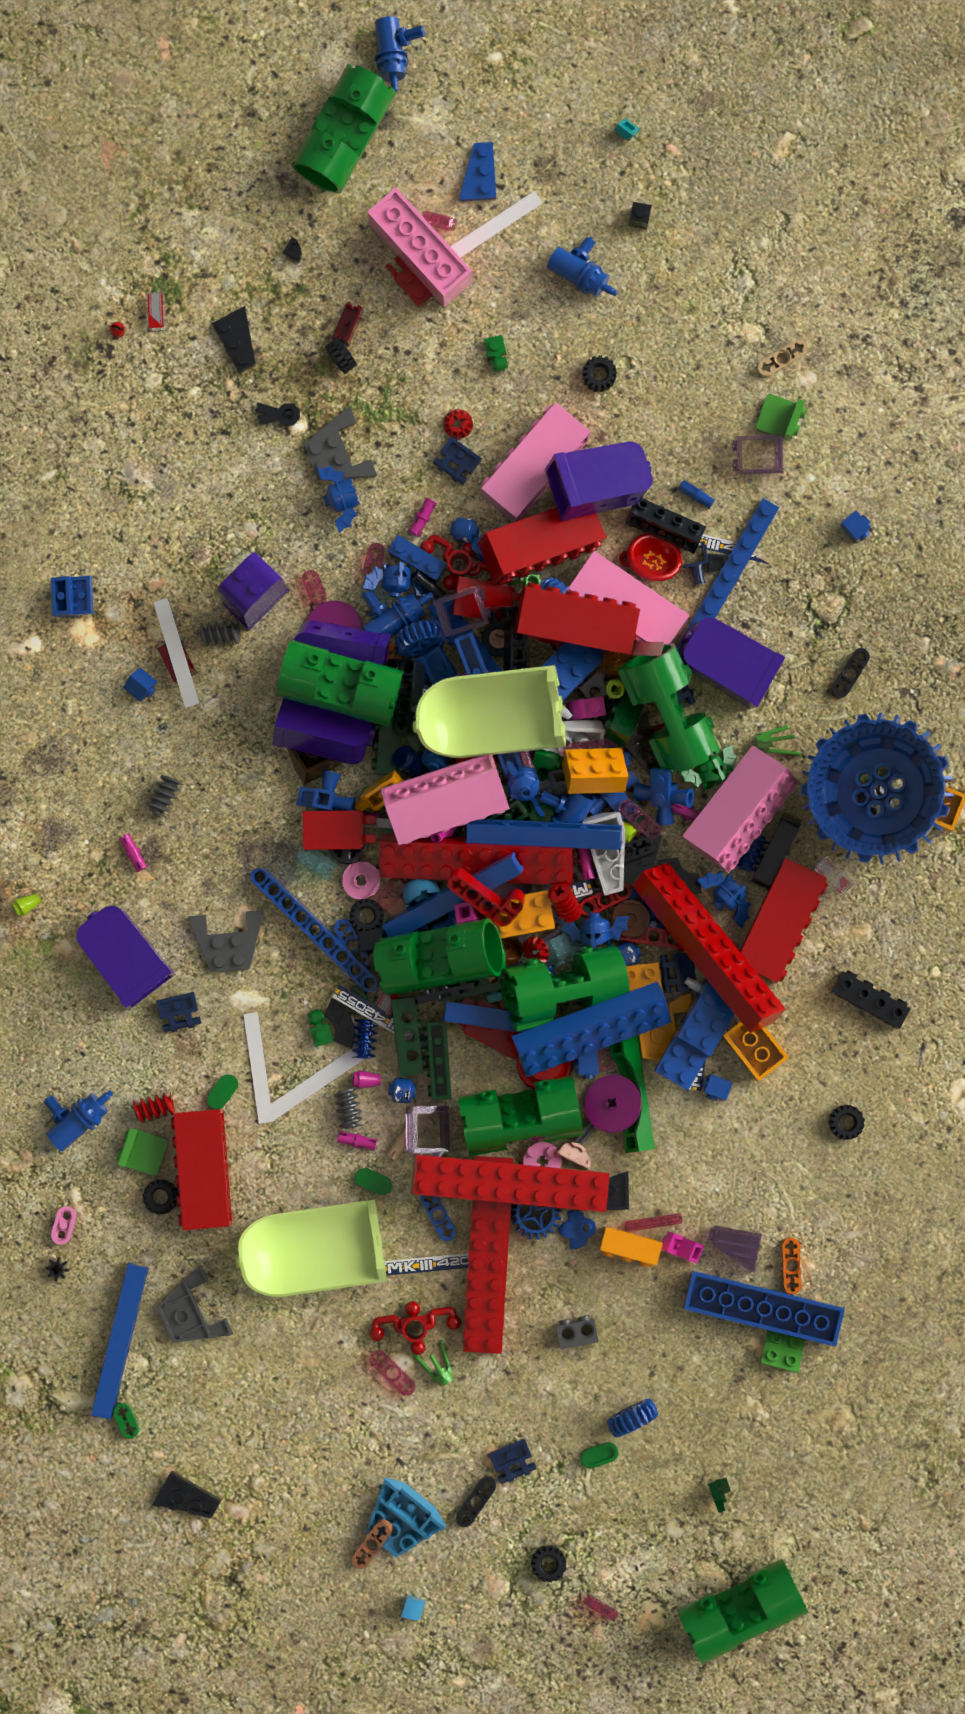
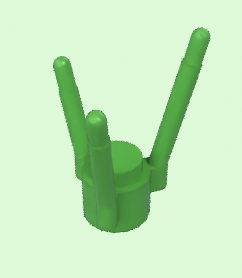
M530 574L526 578L522 577L505 585L512 586L522 583V585L527 586L528 582L540 585V575Z
M788 725L768 732H760V735H756L757 748L764 753L801 756L799 752L769 748L773 747L772 742L796 737L795 735L773 738L769 736L788 729Z
M443 1340L439 1342L446 1368L445 1366L440 1368L438 1362L431 1354L430 1358L437 1369L435 1374L418 1355L411 1352L434 1382L439 1383L440 1387L453 1380L451 1374L454 1373L450 1366Z

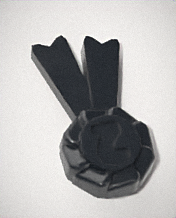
M257 403V408L255 409L256 413L265 414L257 416L260 420L259 425L279 420L284 426H294L300 420V410L293 403H285L279 409Z

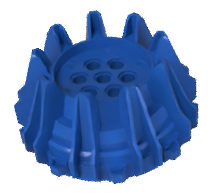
M880 712L877 720H871L867 714L858 715L857 721L853 725L846 719L844 722L847 726L837 732L831 728L830 731L833 736L829 740L820 738L817 741L816 747L819 751L817 756L808 755V759L812 760L809 772H802L803 775L809 777V780L801 785V794L809 797V803L802 807L805 811L811 810L814 819L808 822L809 825L819 824L816 835L822 841L827 839L834 840L831 848L834 852L839 847L848 850L845 857L848 860H851L854 854L857 853L859 861L863 863H869L873 856H879L881 865H886L885 857L896 855L897 861L902 862L901 851L905 850L913 855L919 851L918 842L922 838L929 844L933 843L926 837L933 827L942 832L943 829L935 822L938 817L948 816L950 809L943 802L944 799L954 798L953 793H946V783L954 782V778L943 775V771L949 766V763L945 756H936L942 749L941 745L937 744L932 747L927 740L931 736L928 731L918 735L917 723L909 720L901 725L899 715H895L894 721L885 720L884 714ZM882 767L888 769V773L884 777L878 775V770ZM868 774L869 781L866 784H861L860 777ZM896 779L903 781V785L899 789L893 788V782ZM878 786L884 787L885 790L881 796L875 795V789ZM860 793L866 794V800L863 803L857 802V796ZM894 798L900 801L897 808L890 807V801ZM875 805L881 806V813L878 815H873L871 811Z

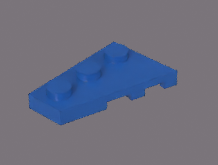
M493 142L474 143L459 202L496 199Z

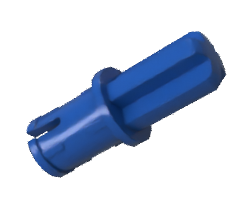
M685 480L682 481L678 488L681 492L691 497L693 502L697 501L710 509L715 499L701 491L702 488L698 489Z

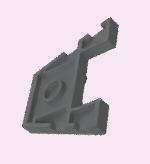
M350 407L304 443L318 480H321L318 467L327 468L329 466L335 471H343V478L377 477L371 459L352 466L339 431L357 424Z
M264 910L246 911V932L208 935L206 915L188 916L211 972L250 969Z
M202 1265L197 1267L156 1307L172 1343L231 1336L234 1334L227 1318L207 1326L191 1289L209 1281Z

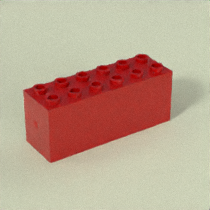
M556 507L488 531L477 543L494 584L501 583L505 585L510 583L512 578L518 577L520 579L529 575V572L534 570L538 573L545 570L548 565L552 564L554 567L562 564L565 559H577L584 552L591 554L603 545L602 542L607 537L597 513L561 522Z
M528 582L527 586H522L514 631L521 634L631 655L640 609L633 602L622 601V604H618L617 600L604 597L603 600H598V596L587 593L582 597L576 591L566 590L565 593H562L556 587L547 586L546 589H542L541 585Z
M787 858L783 860L739 950L756 970L757 974L773 984L784 980L787 973L785 967L787 964L792 963L796 954L793 950L801 944L804 937L801 933L803 929L806 930L812 920L809 916L811 912L817 910L820 903L817 899L819 895L825 893L828 883H826L827 877Z
M224 1109L174 1113V1117H171V1128L175 1129L172 1145L173 1148H176L177 1156H174V1167L178 1168L175 1184L180 1190V1195H177V1206L181 1207V1214L178 1215L179 1226H182L183 1230L233 1225Z

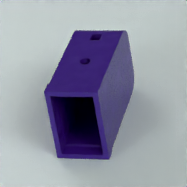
M631 441L567 453H556L545 468L561 522L576 517L636 505L649 490L653 482L651 464L647 461L643 448L638 443Z
M253 552L220 584L217 591L222 600V605L250 631L289 592V589L286 587L283 578L256 552Z
M712 617L696 622L688 632L686 631L681 639L683 644L678 651L684 665H689L693 675L737 700L748 709L758 707L785 659V656L770 650Z
M308 620L300 626L293 640L327 649L331 653L359 661H370L385 665L391 634Z
M283 698L274 725L272 745L347 764H358L364 759L368 746L372 747L376 726H373L374 723Z
M107 906L99 912H92L87 917L88 921L77 930V942L127 1009L133 1008L176 975L128 914L116 906Z

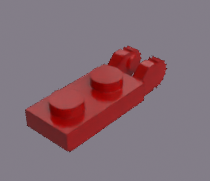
M397 256L394 258L395 262L403 271L398 274L389 263L385 267L394 277L395 282L419 308L433 294L406 266L403 260Z

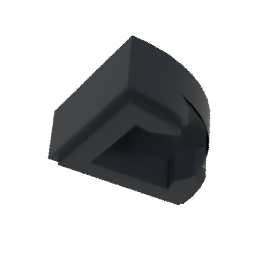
M292 237L284 249L283 255L300 263L302 250L298 241Z
M708 554L707 573L719 571L724 566L728 555Z

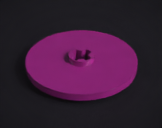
M341 601L322 603L308 617V620L363 630L362 620L358 612L351 605Z
M607 1075L596 1080L588 1089L584 1101L585 1113L589 1121L596 1128L609 1133L621 1132L632 1126L639 1117L642 1107L641 1095L636 1085L620 1075ZM610 1100H616L617 1106L615 1108L613 1106L609 1108L611 1105L609 1103Z

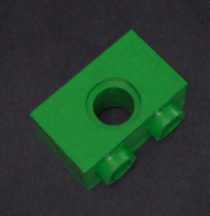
M543 749L536 750L530 768L534 767L540 782L547 779L548 773L559 769L562 761L558 759L559 754ZM541 767L546 768L548 771L542 770Z

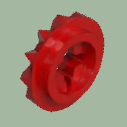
M459 408L450 410L444 417L443 428L449 437L463 439L471 433L473 420L466 410H460ZM454 417L458 421H463L461 423L462 430L458 426H453L455 424Z
M533 936L523 942L524 947L522 950L525 952L523 957H527V959L538 958V960L545 964L547 963L549 951L542 939ZM533 950L539 951L537 954L532 953Z

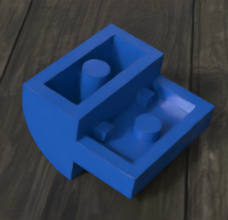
M92 576L51 578L52 616L71 618L94 614Z
M438 646L425 656L415 660L424 665V684L429 687L441 680L458 676L442 646Z

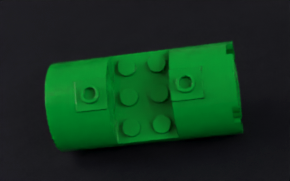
M350 64L346 65L291 164L294 170L308 180L310 184L325 192L329 191L335 194L342 192L396 95L392 86L386 87L383 82L384 79L358 65L355 68H351Z
M290 640L281 666L276 696L389 727L395 711L404 671L370 661H359L331 653L327 649Z
M664 644L661 656H635L618 667V673L633 706L655 701L664 720L665 726L648 736L649 743L661 769H669L671 773L674 772V769L682 772L708 761L712 753L714 755L719 753L720 747L712 728L715 725L711 716L707 717L705 712L685 716L682 704H678L677 691L690 682L692 672L688 664L684 665L675 644Z
M490 918L424 932H411L379 938L380 942H376L374 947L375 971L379 972L382 980L379 981V984L387 995L497 977L502 974L503 969H506V952L503 950L501 936L496 924Z
M615 945L593 949V946L582 947L581 951H576L573 957V971L570 969L563 970L558 975L550 974L545 963L538 960V958L527 959L526 963H522L519 966L503 969L502 975L504 974V977L500 978V990L504 1008L511 1014L508 1018L511 1022V1027L516 1031H522L553 1021L556 1014V1003L580 998L585 1009L628 993L629 978L627 968L619 949Z
M573 1075L534 1082V1090H524L513 1094L507 1093L502 1096H497V1091L491 1090L458 1097L469 1157L507 1150V1142L544 1136L545 1143L583 1136Z
M783 1558L747 1575L748 1580L715 1596L710 1593L677 1610L701 1664H705L738 1648L737 1645L770 1629L775 1630L809 1613Z

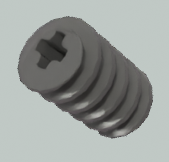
M239 620L237 626L234 625L233 621H230L229 626L223 621L222 627L219 626L218 622H215L214 627L208 622L206 628L200 623L201 640L206 647L209 646L210 641L213 646L217 645V641L222 646L225 640L228 645H231L233 639L235 644H239L241 639Z
M161 775L160 778L164 783L157 782L160 789L153 790L157 796H150L149 798L153 803L147 802L146 805L150 811L166 818L163 812H169L170 810L167 808V805H173L170 798H177L173 792H180L181 790L177 785L184 784L169 776Z
M357 1087L339 1090L334 1094L335 1098H340V1100L335 1102V1105L341 1106L336 1112L343 1114L338 1117V1120L344 1121V1123L339 1125V1128L349 1129L364 1126L358 1124L363 1118L356 1116L361 1112L360 1109H355L360 1102L354 1101L359 1095L352 1093Z

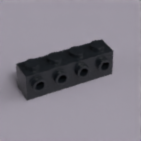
M643 498L636 505H632L625 524L695 554L706 529V526Z
M849 970L840 973L830 991L831 993L896 1029L901 1028L911 1008L907 1007V1002L899 998L897 1001L890 997L891 994L883 989L880 991L873 988V983L865 979L863 982L856 979L857 975Z

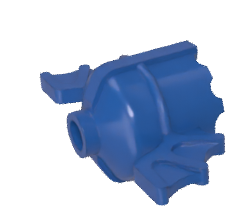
M331 466L327 468L318 467L321 480L334 482V484L328 486L327 493L323 496L326 507L330 506L336 512L344 511L335 520L338 532L341 533L343 529L350 528L352 519L358 516L354 511V507L360 505V502L357 501L358 497L355 487L352 486V478L344 480V472L335 471Z
M399 562V565L390 567L383 563V569L375 566L371 574L364 576L365 582L362 589L374 590L378 582L382 580V588L389 592V597L399 598L401 593L409 590L410 584L414 589L415 596L422 597L428 594L411 580L412 568L404 566V562Z
M510 760L505 762L509 770L506 784L511 797L519 801L531 800L541 817L544 816L542 807L535 798L539 791L540 781L534 767L517 768Z
M721 871L716 874L706 872L703 877L697 878V881L705 889L717 885L712 891L714 896L712 904L719 911L722 909L732 911L737 908L733 921L740 928H743L744 922L750 918L748 908L751 906V903L745 901L748 894L747 891H744L746 887L744 885L739 886L734 879L732 880L730 873L724 878Z
M588 913L589 917L580 923V929L576 926L575 922L567 923L564 919L560 918L563 925L562 932L569 934L572 942L581 940L582 947H585L587 944L593 946V949L596 948V945H601L602 943L610 946V939L618 941L621 933L628 930L627 922L629 916H617L613 927L610 928L609 921L600 917V913Z

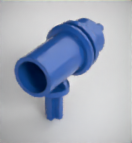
M387 16L375 21L378 48L375 61L377 69L381 72V78L384 81L390 82L395 92H398V81L405 78V68L408 64L407 52L402 47L409 46L411 40L425 37L426 33L422 25L408 30L405 27L400 28L398 18Z
M586 237L580 247H574L571 253L560 246L552 253L547 269L575 284L577 291L581 290L582 293L592 294L595 297H599L603 291L613 296L618 294V291L607 285L610 276L603 272L601 266L595 265L594 261L587 263L589 260L588 253L596 244L592 237Z
M369 590L362 597L371 609L369 614L372 620L364 624L363 627L366 631L391 634L392 637L401 629H404L405 626L418 622L420 617L426 614L422 606L429 602L434 595L430 592L417 600L415 595L411 593L406 597L397 598V603L393 600L391 602L392 606L387 608L386 604L381 605L373 591Z
M543 790L540 792L538 800L552 806L553 812L558 813L552 815L550 822L582 823L595 803L596 798L591 793L570 794L569 797L561 794L557 797Z
M109 1090L99 1098L91 1093L86 1098L78 1099L76 1104L73 1103L71 1111L67 1107L62 1108L53 1095L47 1097L44 1103L52 1112V1120L55 1125L46 1134L53 1145L63 1152L88 1129L95 1130L96 1126L101 1123L102 1117L108 1112L104 1103L110 1099L113 1092Z

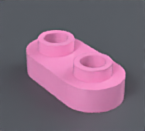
M70 1206L61 1207L57 1211L51 1238L59 1245L69 1242L74 1229L77 1214ZM65 1212L70 1213L69 1219L64 1218ZM60 1231L65 1232L64 1238L59 1237Z

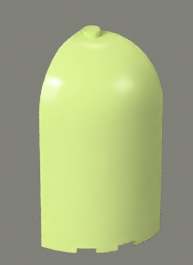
M555 665L458 676L441 680L431 686L419 700L416 710V721H413V730L418 734L421 743L427 749L436 754L452 758L566 747L565 723H562L560 712L564 711L562 696L558 695L557 686H559V680Z
M368 1200L279 1213L255 1221L241 1235L238 1245L239 1256L235 1257L236 1266L241 1268L245 1283L260 1294L284 1297L387 1282L376 1201Z

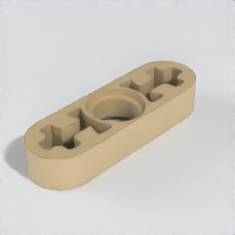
M795 340L766 357L758 364V374L763 378L771 377L799 360L806 354L807 344L803 340ZM795 345H797L798 347L802 346L803 348L801 350V353L796 351L795 353H793L792 357L794 358L792 359L791 354L789 352L795 350ZM784 354L787 356L788 361L781 364L777 361V356ZM771 359H773L775 365L770 367L769 372L762 371L763 365H771Z

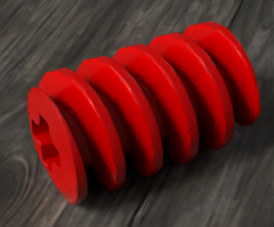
M558 883L549 889L548 898L558 916L567 923L576 921L582 914V908L571 887L564 883Z
M163 1092L162 1099L156 1094L154 1101L148 1096L147 1103L141 1098L140 1105H137L135 1100L133 1101L136 1118L141 1123H145L146 1117L149 1121H152L153 1115L156 1119H160L161 1113L164 1117H167L168 1111L171 1115L175 1113V1104L171 1092L169 1097Z

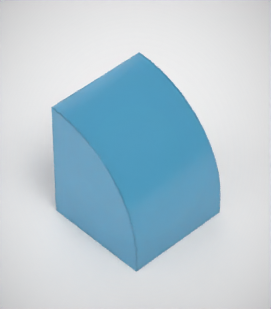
M408 1594L401 1617L410 1620H420L426 1600Z

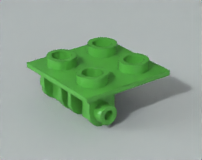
M767 1330L763 1353L760 1357L761 1364L799 1373L805 1339Z

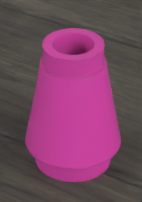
M361 1070L353 1072V1087L363 1089L380 1086L381 1075Z

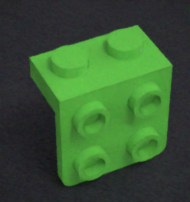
M768 394L758 418L756 429L791 441L793 436L797 437L800 425H797L799 418H804L807 409L804 407L805 401L798 399L797 403Z
M130 1128V1131L126 1130L123 1137V1142H125L124 1148L119 1150L116 1158L119 1161L118 1165L152 1176L158 1175L168 1146V1140L135 1128Z

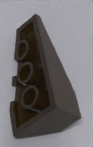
M287 748L294 770L303 784L321 777L323 771H331L343 763Z

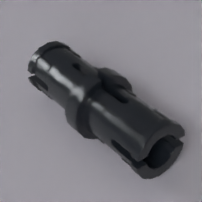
M419 570L412 574L411 580L423 588L422 591L425 593L432 592L436 600L447 595V592L438 587L433 579H429Z

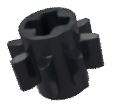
M61 1257L57 1258V1262L50 1259L51 1265L45 1267L50 1272L47 1277L54 1276L55 1281H58L59 1276L65 1279L66 1275L64 1273L70 1271L69 1268H66L68 1261L61 1262ZM59 1264V1268H62V1271L57 1274L53 1267Z

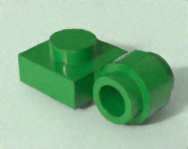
M502 335L484 339L488 359L494 358V360H491L493 372L505 371L508 368L506 357L502 358L503 355H506Z
M322 1009L311 1010L307 1016L310 1025H316V1027L310 1029L315 1047L334 1042L329 1023L321 1024L325 1020Z

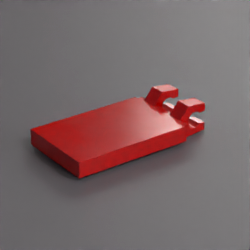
M457 576L451 614L489 621L487 618L489 608L492 606H512L513 600L520 601L521 593H516L513 586ZM500 611L496 613V619L498 620L501 616ZM517 612L514 613V619H515V620H516Z
M361 810L303 811V850H361L364 844H377L376 835H364V825H377V817L364 816V812H361Z
M464 997L461 1004L501 1010L483 999H477L474 1002ZM457 1023L463 1026L461 1030L464 1031V1034L515 1060L517 1052L512 1036L519 1034V1032Z

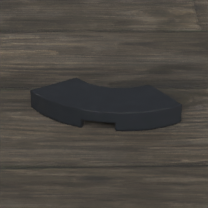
M678 858L658 860L659 865L669 863L693 894L702 893L701 885L697 881V878H700L699 874H691L685 871L680 865Z
M331 998L324 1016L334 1026V1041L352 1049L355 1040L353 1020L345 1007Z

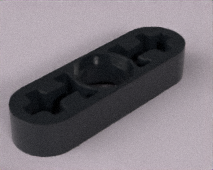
M856 649L831 689L832 694L836 698L847 696L870 659L869 652L866 649ZM863 653L865 661L861 660L858 664L861 669L854 664H850L851 661L855 663L858 659L856 654L860 655ZM848 668H852L856 672V676L852 679L845 675V671ZM842 677L846 682H850L851 685L849 686L846 683L843 688L845 693L841 692L838 694L836 686H841L843 680H840V678Z
M482 1477L457 1512L456 1521L461 1527H468L473 1523L494 1493L496 1482L492 1477ZM491 1481L492 1489L488 1488L484 1492L487 1495L486 1498L481 1493L476 1492L477 1489L482 1491L484 1488L483 1482ZM478 1496L481 1498L482 1503L479 1507L471 1505L470 1500L472 1497ZM468 1505V1507L471 1510L476 1511V1513L473 1514L471 1511L468 1516L470 1521H464L463 1523L461 1522L462 1518L460 1515H465L467 1513L468 1509L465 1508V1506Z

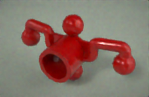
M431 535L419 546V548L429 554H432L434 551V542L446 548L443 552V560L447 563L448 571L451 574L443 580V586L447 590L455 589L457 576H477L482 569L490 573L486 562L480 561L477 563L471 559L476 554L471 548L472 543L464 544L462 550H454L451 542L438 535ZM456 559H463L467 562L468 567L464 571L458 572L452 568V564ZM489 578L487 582H493V579Z
M410 1301L405 1306V1312L410 1317L401 1319L396 1315L376 1317L372 1321L369 1336L373 1341H381L384 1337V1330L379 1324L393 1323L394 1331L398 1334H403L406 1340L412 1342L410 1346L411 1352L415 1355H421L426 1350L425 1343L422 1340L425 1338L427 1331L435 1327V1316L449 1314L446 1325L451 1330L460 1328L461 1319L456 1315V1311L452 1307L432 1309L428 1315L417 1316L420 1312V1306L417 1302ZM413 1320H417L423 1325V1332L419 1336H412L408 1333L407 1326Z

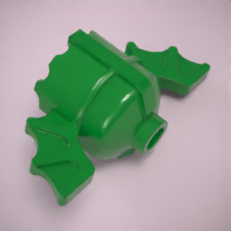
M733 745L721 750L722 759L718 755H710L709 760L694 767V771L692 769L682 772L677 770V773L682 776L684 783L690 782L695 788H698L701 784L704 791L707 788L710 789L714 787V784H719L727 779V771L732 772L734 770L733 761L737 757L733 753Z

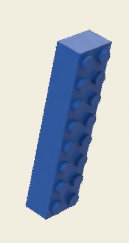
M657 981L516 1034L512 1038L520 1064L526 1077L664 1026L671 1023L666 998Z
M691 1270L683 1309L835 1347L845 1308L694 1270Z

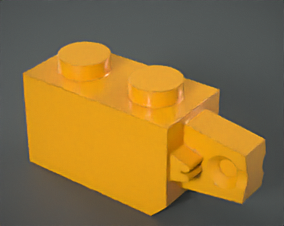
M394 769L364 790L363 794L360 795L361 800L355 804V809L357 811L361 810V812L367 808L373 811L378 810L385 805L381 788L403 782V779Z

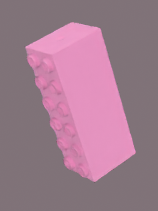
M396 187L367 212L370 227L403 260L406 266L429 289L444 308L472 284V270Z
M556 402L553 406L549 405L544 410L542 419H537L532 424L530 433L528 435L525 433L519 439L517 448H512L507 453L505 462H500L494 468L492 477H486L481 484V496L512 522L521 520L550 486L545 468L553 455L561 452L567 453L581 450L590 440L591 431Z
M596 551L592 553L568 588L571 591L579 592V596L582 597L587 593L598 596V600H603L604 597L617 600L618 604H622V601L635 603L636 607L640 609L634 642L673 643L690 616Z
M752 746L682 837L696 852L729 873L737 866L743 854L747 853L753 841L760 836L763 828L771 822L777 810L784 805L787 797L795 791L799 782L786 766Z
M492 755L479 756L381 788L384 804L398 845L409 844L413 840L427 838L437 832H446L450 828L464 826L468 822L482 820L489 815L501 814L505 810L510 809Z

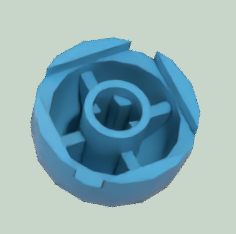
M410 879L402 892L406 908L408 909L438 893L440 889L436 881L432 879Z

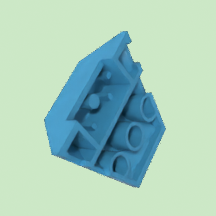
M385 1477L366 1534H369L379 1520L385 1519L389 1521L392 1525V1532L382 1547L394 1557H398L415 1547L416 1544L425 1539L427 1540L438 1531H442L446 1528V1525L437 1509L404 1482ZM384 1526L380 1528L377 1536L380 1537L386 1528Z

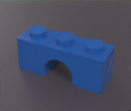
M399 535L396 536L388 549V555L419 570L429 579H433L436 584L447 569V564Z

